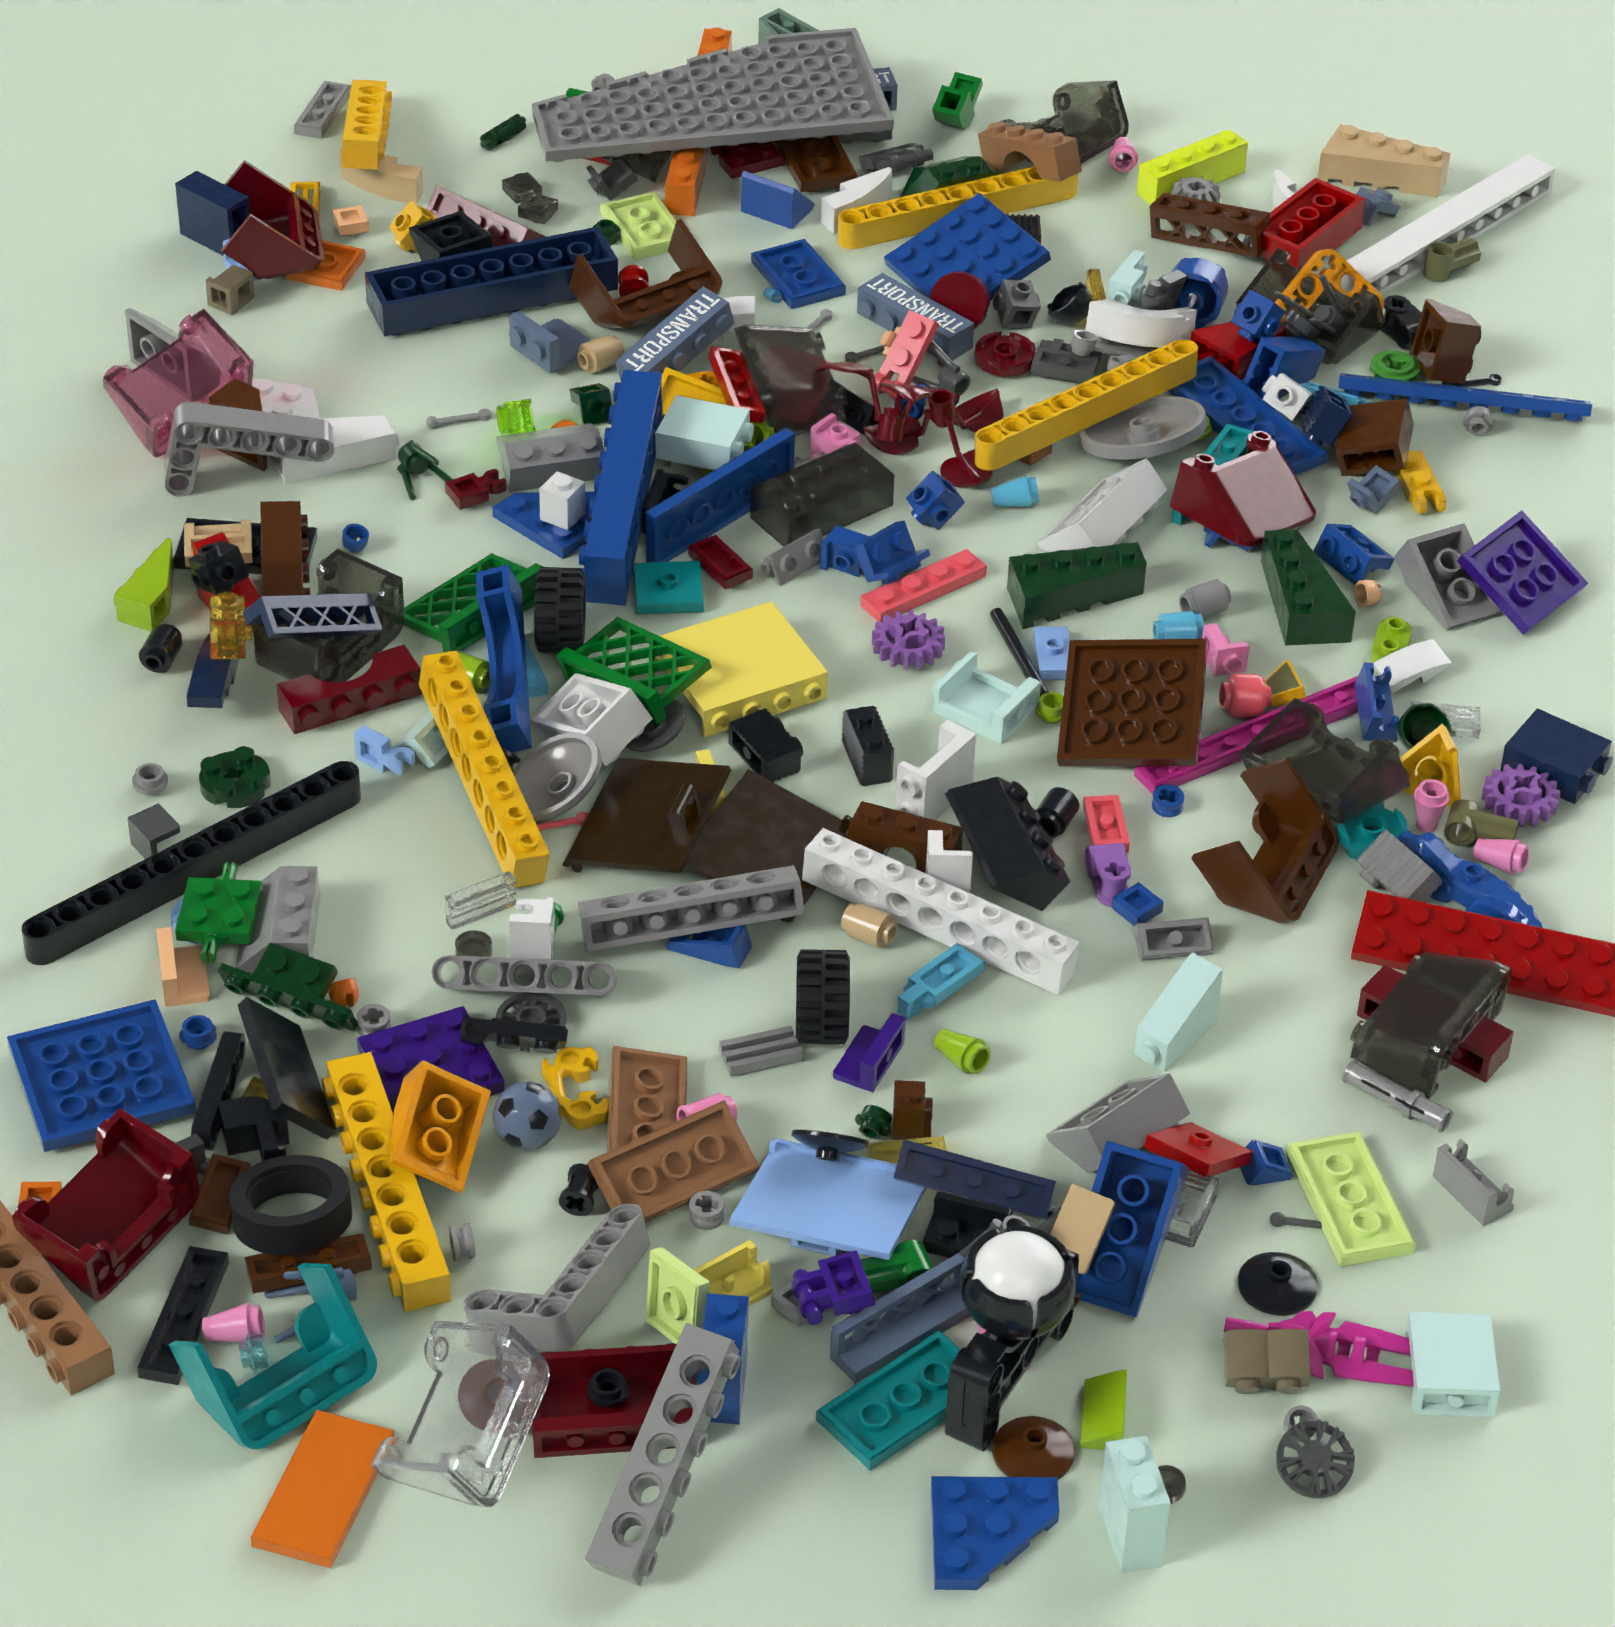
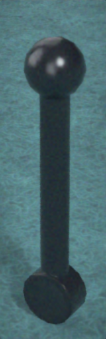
M1491 374L1489 378L1467 380L1464 384L1442 382L1441 384L1460 387L1485 384L1498 386L1502 378L1498 374Z

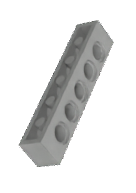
M794 865L577 902L587 952L805 915L801 882Z
M689 1323L685 1324L585 1557V1560L594 1569L638 1586L641 1585L644 1576L649 1577L653 1572L658 1557L657 1552H655L661 1536L666 1537L674 1521L672 1509L678 1496L683 1497L689 1487L691 1480L689 1469L694 1457L699 1458L705 1449L708 1434L705 1431L711 1417L716 1418L719 1415L724 1402V1394L721 1393L727 1379H733L738 1371L741 1357L738 1355L739 1350L732 1339ZM701 1369L710 1371L709 1377L704 1383L699 1385L691 1384V1378L696 1371ZM683 1408L693 1409L692 1417L686 1423H674L678 1411ZM664 1448H676L675 1457L670 1462L658 1463L659 1453ZM650 1486H658L659 1495L654 1501L650 1503L641 1502V1496L645 1489ZM642 1526V1535L637 1541L633 1543L624 1542L625 1533L630 1527Z

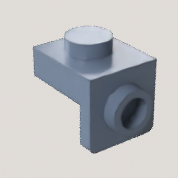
M1361 186L1356 194L1365 198L1362 224L1366 226L1371 225L1377 212L1396 216L1401 207L1392 200L1393 194L1380 187L1375 191Z
M1377 465L1360 482L1353 478L1347 482L1351 493V501L1360 509L1367 508L1375 514L1402 488L1400 480Z

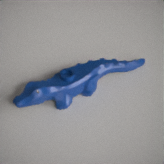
M1405 830L1397 837L1400 842L1431 867L1442 879V885L1438 886L1437 890L1430 896L1432 899L1444 903L1455 901L1466 907L1467 912L1543 928L1533 907L1528 905L1511 885L1499 879L1480 864L1460 859L1458 855L1452 854L1441 838L1437 837L1434 833L1426 832L1422 835H1415Z

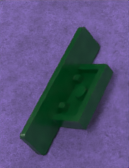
M269 942L253 973L221 963L217 969L224 981V986L235 994L244 995L245 992L256 996L258 1000L272 1007H276L277 1004L285 1006L299 1017L307 1019L312 1016L321 1019L324 1024L335 1030L346 1028L355 1031L358 1026L351 1009L324 1000L338 974L335 965Z

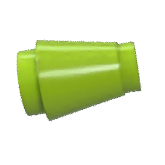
M948 1029L940 1030L934 1039L935 1049L939 1050L966 1074L982 1072L990 1060V1048L986 1046L985 1041L982 1039L949 1031Z

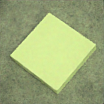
M659 1247L650 1250L645 1321L677 1344L686 1323L703 1329L710 1282L666 1249Z

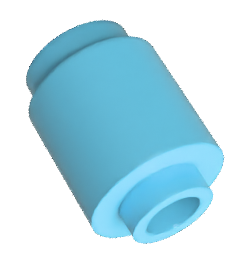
M1192 611L1159 614L1158 621L1153 622L1154 639H1202L1203 617L1200 613L1194 614Z

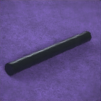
M994 608L990 612V617L1025 678L1031 677L1041 682V697L1049 692L1002 609Z

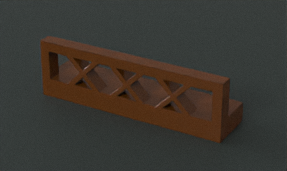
M1168 193L1160 195L1149 206L1151 238L1258 258L1262 254L1261 232L1270 224V212ZM1160 219H1166L1173 226L1174 230H1161ZM1186 223L1194 225L1201 234L1199 236L1191 235L1184 225ZM1212 229L1220 230L1227 240L1225 242L1217 240L1210 231ZM1237 235H1250L1252 247L1245 246L1238 239Z

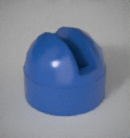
M360 524L347 525L342 533L343 547L352 553L363 551L369 539L368 530Z

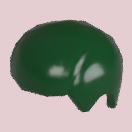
M1420 703L1410 706L1399 720L1398 734L1401 743L1407 750H1410L1441 724L1446 726L1450 734L1451 724L1447 714L1432 703Z

